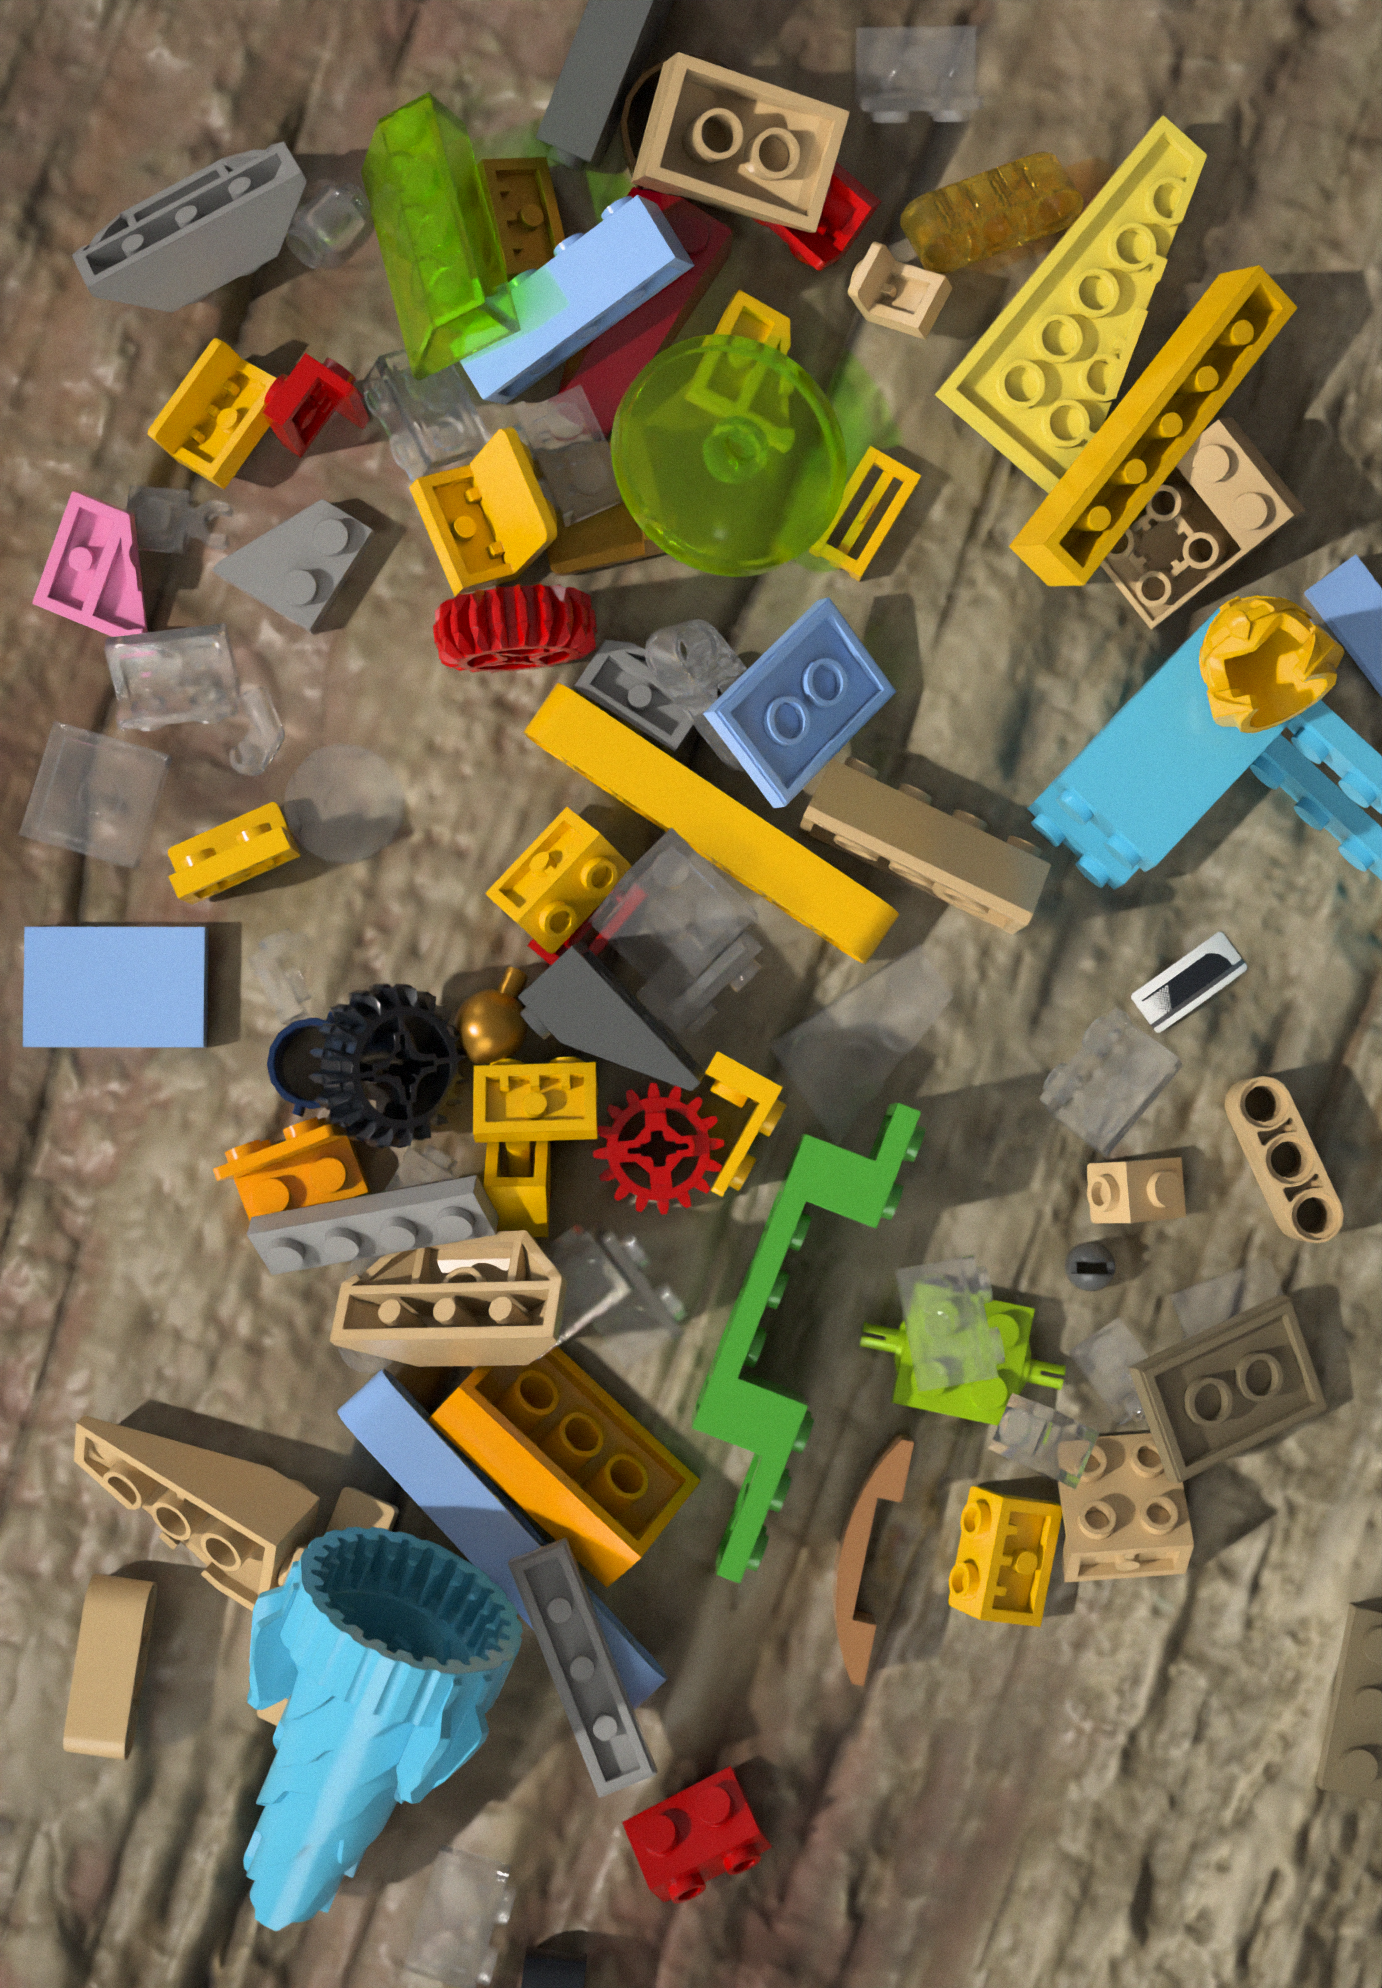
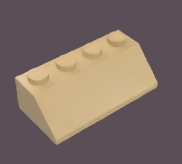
M846 757L844 764L834 759L831 760L803 815L798 829L799 832L1012 935L1029 924L1052 865L1039 858L1042 852L1040 848L1015 836H1009L1007 841L1004 842L985 833L987 823L967 812L955 809L953 815L950 816L930 806L933 798L913 786L901 783L898 790L881 783L876 780L879 772L859 760Z

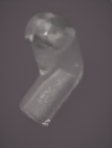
M266 686L251 689L239 696L251 727L239 746L232 747L229 759L233 769L241 774L257 776L268 770L285 740L283 726Z

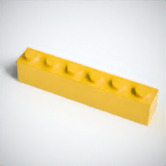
M1260 265L1218 275L1009 545L1047 586H1084L1298 308Z

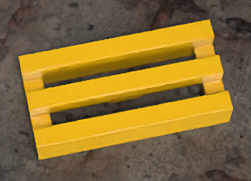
M869 446L810 545L809 553L818 558L820 556L825 558L831 566L838 570L842 568L850 573V577L860 582L919 483L921 475L874 447ZM875 465L884 471L836 549L827 543ZM896 477L903 484L856 561L848 556L892 480Z

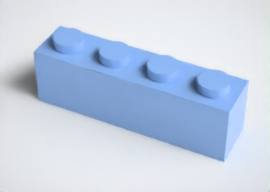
M636 195L634 198L626 196L615 201L603 211L601 215L603 221L586 234L577 233L563 240L554 249L553 254L555 257L538 270L529 269L520 273L507 284L506 289L508 293L492 305L484 304L474 308L460 320L461 328L448 337L447 341L483 400L506 405L695 266L656 203L639 195Z

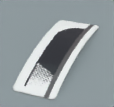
M1219 931L1132 993L1131 999L1155 1032L1160 1033L1247 970V965L1224 933Z

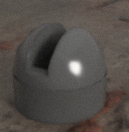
M1092 1242L1080 1243L1073 1247L1066 1256L1064 1265L1066 1276L1079 1289L1085 1291L1101 1290L1114 1277V1258L1109 1250L1100 1244ZM1077 1262H1106V1272L1077 1273Z

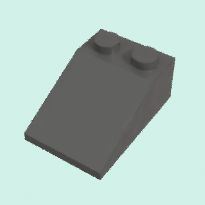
M583 940L572 945L518 996L526 1006L520 1012L521 1016L545 1040L553 1034L560 1043L689 1091L694 1090L702 1081L705 1070L601 959L588 948Z

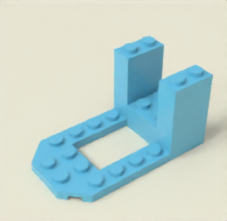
M1219 608L1162 664L1027 808L1036 817L1031 822L1032 826L1045 840L1055 847H1058L1063 842L1080 858L1075 865L1089 881L1099 888H1102L1107 883L1115 890L1124 885L1139 868L1146 872L1155 867L1250 766L1254 775L1265 785L1274 790L1280 786L1297 802L1294 810L1308 825L1319 831L1325 828L1341 843L1338 850L1351 865L1363 872L1370 869L1382 881V827L1358 806L1368 808L1371 805L1382 815V756L1322 700H1319L1301 714L1276 727L1253 734L1240 732L1237 727H1222L1216 724L1212 717L1206 693L1208 690L1207 683H1204L1200 671L1199 655L1208 628L1221 611ZM1286 727L1294 734L1291 737L1293 745L1281 734ZM1324 761L1342 778L1338 782L1340 788L1312 762L1320 764Z

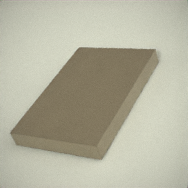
M1278 1295L1128 1367L1166 1477L1169 1481L1178 1484L1329 1409L1295 1307L1289 1296Z

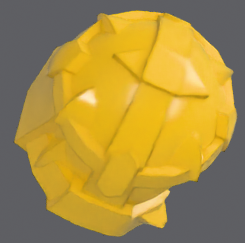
M1258 595L1246 598L1237 596L1223 604L1219 608L1221 611L1211 622L1200 648V671L1204 683H1207L1208 690L1206 693L1213 720L1222 727H1237L1240 732L1252 734L1276 727L1301 714L1321 700L1336 684V669L1345 653L1343 647L1318 624L1315 625L1310 620L1312 617L1296 603L1281 597Z

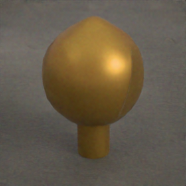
M507 967L496 990L487 989L477 992L466 999L460 1006L455 1018V1028L461 1034L458 1039L459 1045L471 1062L475 1064H489L505 1058L509 1059L524 1044L528 1032V1023L520 1014L524 1008L518 1002V996L528 980L527 974L514 967Z

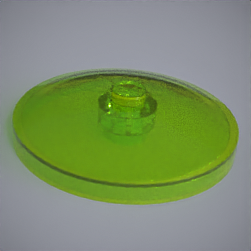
M712 334L697 336L670 346L654 357L631 382L620 401L613 422L611 435L612 466L618 489L628 511L638 526L658 547L676 560L700 571L720 576L748 577L764 574L787 565L821 538L835 518L841 504L846 484L847 456L841 426L835 411L819 385L799 364L784 353L757 340L742 336Z

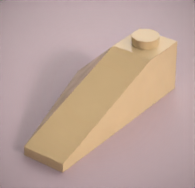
M86 1415L76 1422L74 1461L127 1509L136 1510L142 1507L163 1531L158 1536L173 1550L180 1542L208 1566L200 1575L216 1589L253 1611L260 1593L280 1587L278 1585V1575L288 1555L295 1551L297 1546L308 1545L314 1536L320 1498L311 1493L308 1487L298 1480L288 1479L267 1466Z

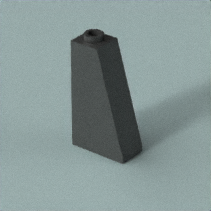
M588 0L536 135V139L550 146L547 158L580 172L583 162L598 168L600 167L621 121L626 96L641 76L675 0Z

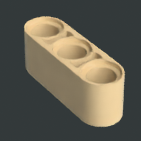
M1260 1076L1239 1080L1231 1086L1226 1094V1114L1277 1225L1285 1235L1295 1240L1312 1243L1329 1241L1337 1235L1342 1227L1344 1217L1342 1205L1290 1092L1283 1083L1272 1077ZM1255 1087L1264 1090L1269 1096L1271 1103L1270 1111L1261 1121L1251 1118L1245 1107L1246 1096ZM1282 1142H1285L1293 1149L1296 1157L1294 1168L1286 1176L1277 1174L1271 1164V1154L1274 1148ZM1312 1198L1320 1206L1321 1219L1314 1229L1306 1232L1298 1224L1297 1209L1304 1200Z
M96 1573L91 1577L82 1612L64 1729V1751L121 1760L129 1758L139 1719L157 1600L156 1582Z

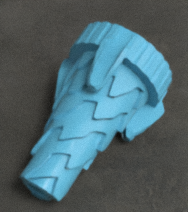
M347 1527L346 1530L342 1531L335 1529L326 1532L324 1537H316L312 1540L308 1548L304 1549L300 1560L292 1563L284 1585L260 1593L254 1605L249 1658L250 1689L247 1703L256 1710H264L285 1698L288 1701L273 1735V1744L278 1751L256 1801V1804L265 1807L247 1847L243 1862L244 1869L247 1871L246 1877L254 1880L250 1890V1899L256 1909L255 1919L276 1932L290 1923L310 1920L319 1910L328 1913L344 1875L351 1878L354 1877L367 1847L382 1832L397 1802L400 1804L404 1801L411 1804L420 1803L432 1789L445 1782L481 1747L488 1736L489 1728L485 1713L493 1707L495 1700L498 1698L522 1643L520 1636L523 1632L522 1623L517 1619L518 1612L514 1604L508 1601L506 1598L507 1594L499 1585L493 1583L489 1576L481 1569L436 1543L418 1539L414 1535L404 1532H392L376 1527H371L370 1529Z

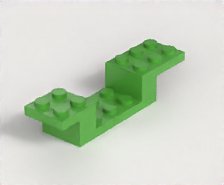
M901 1103L888 1104L868 1158L807 1134L799 1135L692 1412V1429L754 1452L715 1554L716 1575L740 1584L746 1568L757 1571L769 1540V1536L766 1535L767 1526L763 1525L769 1509L777 1513L780 1512L792 1477L788 1476L789 1469L785 1468L791 1450L802 1454L814 1423V1419L811 1418V1412L807 1411L808 1404L803 1393L742 1370L743 1364L752 1368L755 1367L767 1336L765 1328L758 1326L766 1306L777 1309L786 1288L789 1275L787 1271L780 1269L788 1248L799 1252L808 1231L812 1217L802 1212L806 1202H809L876 1229L881 1217L891 1221L904 1188L903 1185L895 1183L902 1161L914 1162L925 1135L926 1128L917 1125L921 1114L919 1110Z

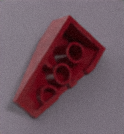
M632 187L627 195L632 198L639 195L659 206L695 266L566 361L552 413L553 417L596 445L608 441L616 428V423L621 421L731 255L732 229L682 197L645 189L638 190L636 187Z

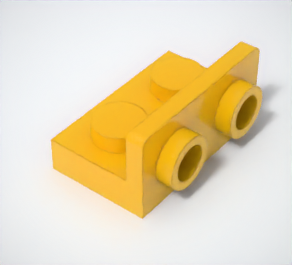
M270 802L168 849V856L176 873L168 877L178 899L193 905L301 856V853L280 806L275 802Z
M566 807L485 894L548 953L553 954L631 872L632 866L596 829Z
M559 1057L545 1064H524L516 1059L505 1058L489 1063V1065L474 1066L473 1135L475 1143L598 1139V1078L596 1062H584L576 1057Z
M972 1486L969 1490L967 1504L961 1514L960 1524L962 1532L956 1563L949 1576V1605L979 1620L1041 1627L1062 1518L1061 1505L1047 1500L999 1494L984 1487Z

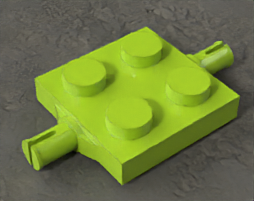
M919 1283L913 1285L908 1314L902 1321L899 1329L864 1321L861 1329L862 1333L881 1336L884 1340L860 1336L859 1347L894 1353L893 1360L896 1375L890 1403L1012 1429L1017 1399L1026 1382L1055 1388L1060 1391L1064 1379L1042 1375L1041 1371L1065 1376L1066 1365L1064 1364L1059 1365L1031 1358L1029 1337L1034 1308Z

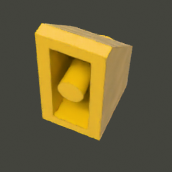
M551 1141L487 1142L483 1188L499 1216L497 1231L526 1230L532 1237H548L551 1197Z

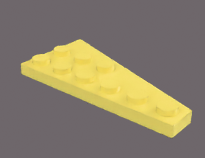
M1164 115L1153 124L934 394L1048 494L1104 424L1111 403L1117 397L1149 312L1147 307L1156 283L1161 280L1168 261L1166 257L1176 230L1184 219L1207 158V154Z

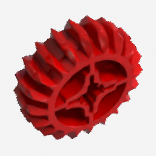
M541 583L530 586H522L520 584L511 587L496 586L494 589L475 590L470 594H459L455 598L447 599L440 604V607L435 610V625H433L434 644H436L441 663L459 671L470 670L473 673L481 671L495 673L499 671L531 670L571 663L573 660L584 658L596 648L595 634L598 633L595 610L592 609L589 594L574 587L565 588L560 584L543 586Z

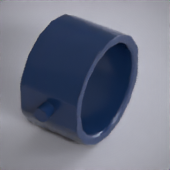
M329 1011L326 1020L307 1018L292 1022L278 1033L269 1048L267 1068L270 1081L283 1099L295 1104L292 1113L301 1117L304 1116L306 1108L325 1109L328 1107H321L316 1101L306 1100L292 1090L285 1080L282 1067L284 1052L292 1039L303 1031L317 1028L324 1023L336 1024L331 1011Z

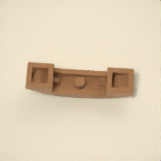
M897 1433L882 1448L859 1482L842 1524L834 1562L833 1612L836 1633L851 1683L860 1686L865 1684L877 1625L873 1614L855 1610L877 1499L881 1498L900 1503L903 1500L914 1441L910 1435Z

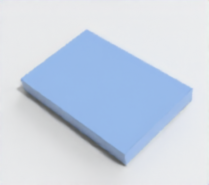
M830 597L817 600L703 714L772 807L780 808L785 807L897 691Z
M24 927L23 1047L207 1048L209 928Z

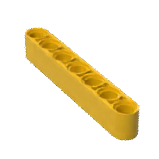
M560 683L554 686L523 732L526 737L543 750L862 964H867L899 917V913L892 906Z

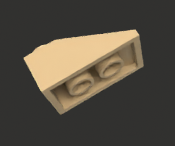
M678 52L663 63L631 183L664 194L682 197L688 202L815 233L850 111Z

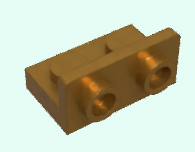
M546 157L481 159L462 182L459 192L460 209L464 218L469 221L474 243L472 263L476 274L482 278L486 295H498L514 277L529 269L538 270L555 257L553 251L558 244L565 240Z

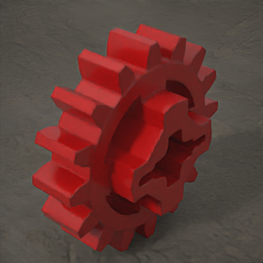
M650 1083L648 1098L642 1100L632 1089L626 1091L629 1106L625 1110L612 1104L606 1108L610 1116L615 1119L612 1127L598 1126V1134L601 1137L607 1138V1147L594 1150L593 1157L608 1159L610 1166L599 1175L601 1182L610 1181L614 1178L618 1180L620 1186L614 1195L617 1201L623 1199L629 1193L636 1195L635 1205L638 1212L644 1210L649 1200L657 1201L660 1214H667L669 1199L676 1197L687 1209L692 1206L688 1193L690 1189L695 1187L704 1193H708L711 1189L707 1181L702 1178L706 1170L720 1172L722 1168L721 1164L710 1159V1150L723 1147L724 1140L709 1138L707 1132L708 1129L718 1122L717 1117L710 1116L701 1119L697 1112L703 1100L698 1096L688 1105L680 1102L682 1096L681 1087L676 1085L671 1090L668 1098L660 1097V1091L656 1083ZM666 1108L677 1111L686 1117L695 1128L697 1135L681 1136L667 1124ZM644 1110L646 1126L634 1140L619 1141L620 1134L626 1123L633 1116ZM663 1131L665 1141H675L676 1144L687 1143L689 1145L688 1149L676 1150V1153L667 1155L666 1165L654 1166L652 1156H643L642 1153L631 1154L629 1152L630 1148L642 1147V1144L651 1142L652 1132ZM699 1156L697 1165L691 1175L685 1181L673 1187L672 1170L683 1157ZM636 1162L650 1173L651 1189L634 1182L625 1173L621 1163Z

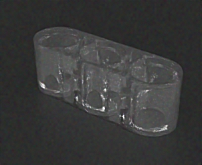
M695 619L659 628L651 634L646 642L645 658L650 671L722 762L733 771L739 773L746 772L703 713L718 699V688L723 694L747 668L717 629L707 621ZM681 641L684 643V645H685V647H686V651H687V659H686V660H684V658H683V656H682V654H681V650H680V642H681Z

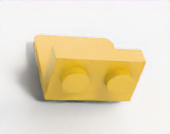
M511 426L499 429L469 465L419 477L409 487L455 597L459 594L470 593L517 579L557 537V517L554 507L543 496L533 472L534 464L529 448L520 441L517 431Z

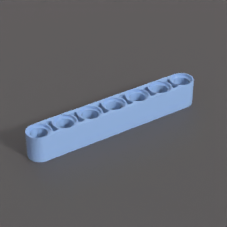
M382 1368L338 1409V1415L354 1436L475 1567L486 1573L493 1583L501 1587L507 1594L506 1598L508 1601L514 1604L518 1614L533 1629L508 1562L512 1558L549 1543L484 1472L428 1421L431 1415L403 1384L389 1371ZM585 1583L635 1711L668 1677L654 1657Z

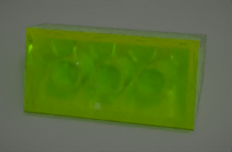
M427 92L378 119L361 169V176L413 377L418 381L521 330L466 124L435 96Z

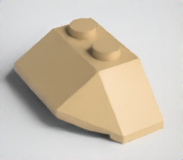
M526 1230L496 1231V1235L386 1254L379 1258L361 1276L356 1273L341 1283L330 1342L335 1346L417 1367L529 1365L558 1342L567 1281L532 1235Z

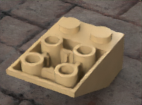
M1233 417L1218 419L1199 435L1100 565L1148 627L1153 629L1302 514L1305 509Z

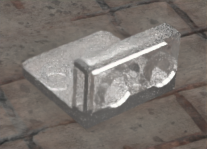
M977 26L856 27L855 102L862 111H868L869 117H873V122L877 123L909 122V111H928V116H933V121L938 122L969 121L970 110L984 109V95L975 89Z
M615 1227L557 1269L566 1279L567 1288L622 1366L627 1370L671 1337L676 1341L685 1334V1324L682 1322V1319L688 1315V1309L668 1281L658 1287L645 1270V1268L652 1264L653 1260L635 1234L631 1231L622 1237Z

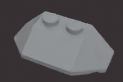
M284 141L272 144L266 150H250L224 157L119 213L96 233L89 245L80 247L72 254V257L93 297L173 313L188 304H194L203 300L210 292L240 276H246L255 272L262 264L277 257L307 181Z

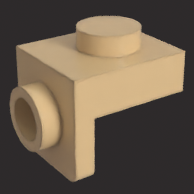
M873 242L864 259L853 270L848 295L867 321L926 340L953 287L946 276L896 261L886 245Z
M1181 1157L1101 1162L1087 1165V1197L1090 1204L1091 1221L1094 1224L1137 1223L1186 1218Z

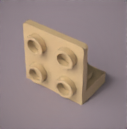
M1142 1433L1056 1440L1053 1446V1455L1066 1533L1061 1557L1064 1583L1186 1574L1194 1547V1540L1183 1482L1178 1484L1167 1479L1152 1434Z

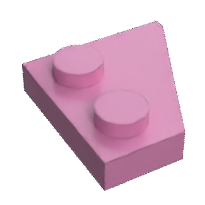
M79 490L72 491L32 604L136 647L142 648L146 646L148 629L134 513Z

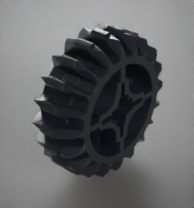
M376 983L373 986H369L368 991L356 990L349 993V1004H337L334 1007H330L336 1024L324 1023L322 1026L317 1027L326 1041L324 1047H315L309 1052L316 1059H321V1069L308 1076L314 1083L324 1084V1089L314 1101L319 1103L321 1107L331 1108L326 1121L334 1124L336 1127L344 1128L343 1135H346L347 1138L354 1141H364L368 1146L384 1148L385 1146L403 1148L410 1146L412 1139L422 1141L425 1138H431V1125L441 1126L448 1123L444 1107H453L461 1103L453 1092L455 1084L469 1080L463 1073L458 1072V1062L465 1059L467 1055L462 1049L455 1047V1043L461 1034L456 1030L455 1025H448L453 1011L445 1006L436 1005V996L429 992L417 991L412 985L398 983L395 986ZM404 1024L409 1029V1031L404 1030ZM410 1032L414 1037L418 1051L412 1044ZM397 1059H403L401 1062L390 1064L391 1060L398 1061ZM389 1068L388 1071L382 1070L383 1072H377L379 1069ZM361 1081H364L368 1087L370 1100L376 1101V1109L365 1096Z

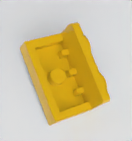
M214 338L150 426L148 435L179 463L225 490L270 426L262 412L266 408L264 404L265 396L277 378L243 360L227 343Z

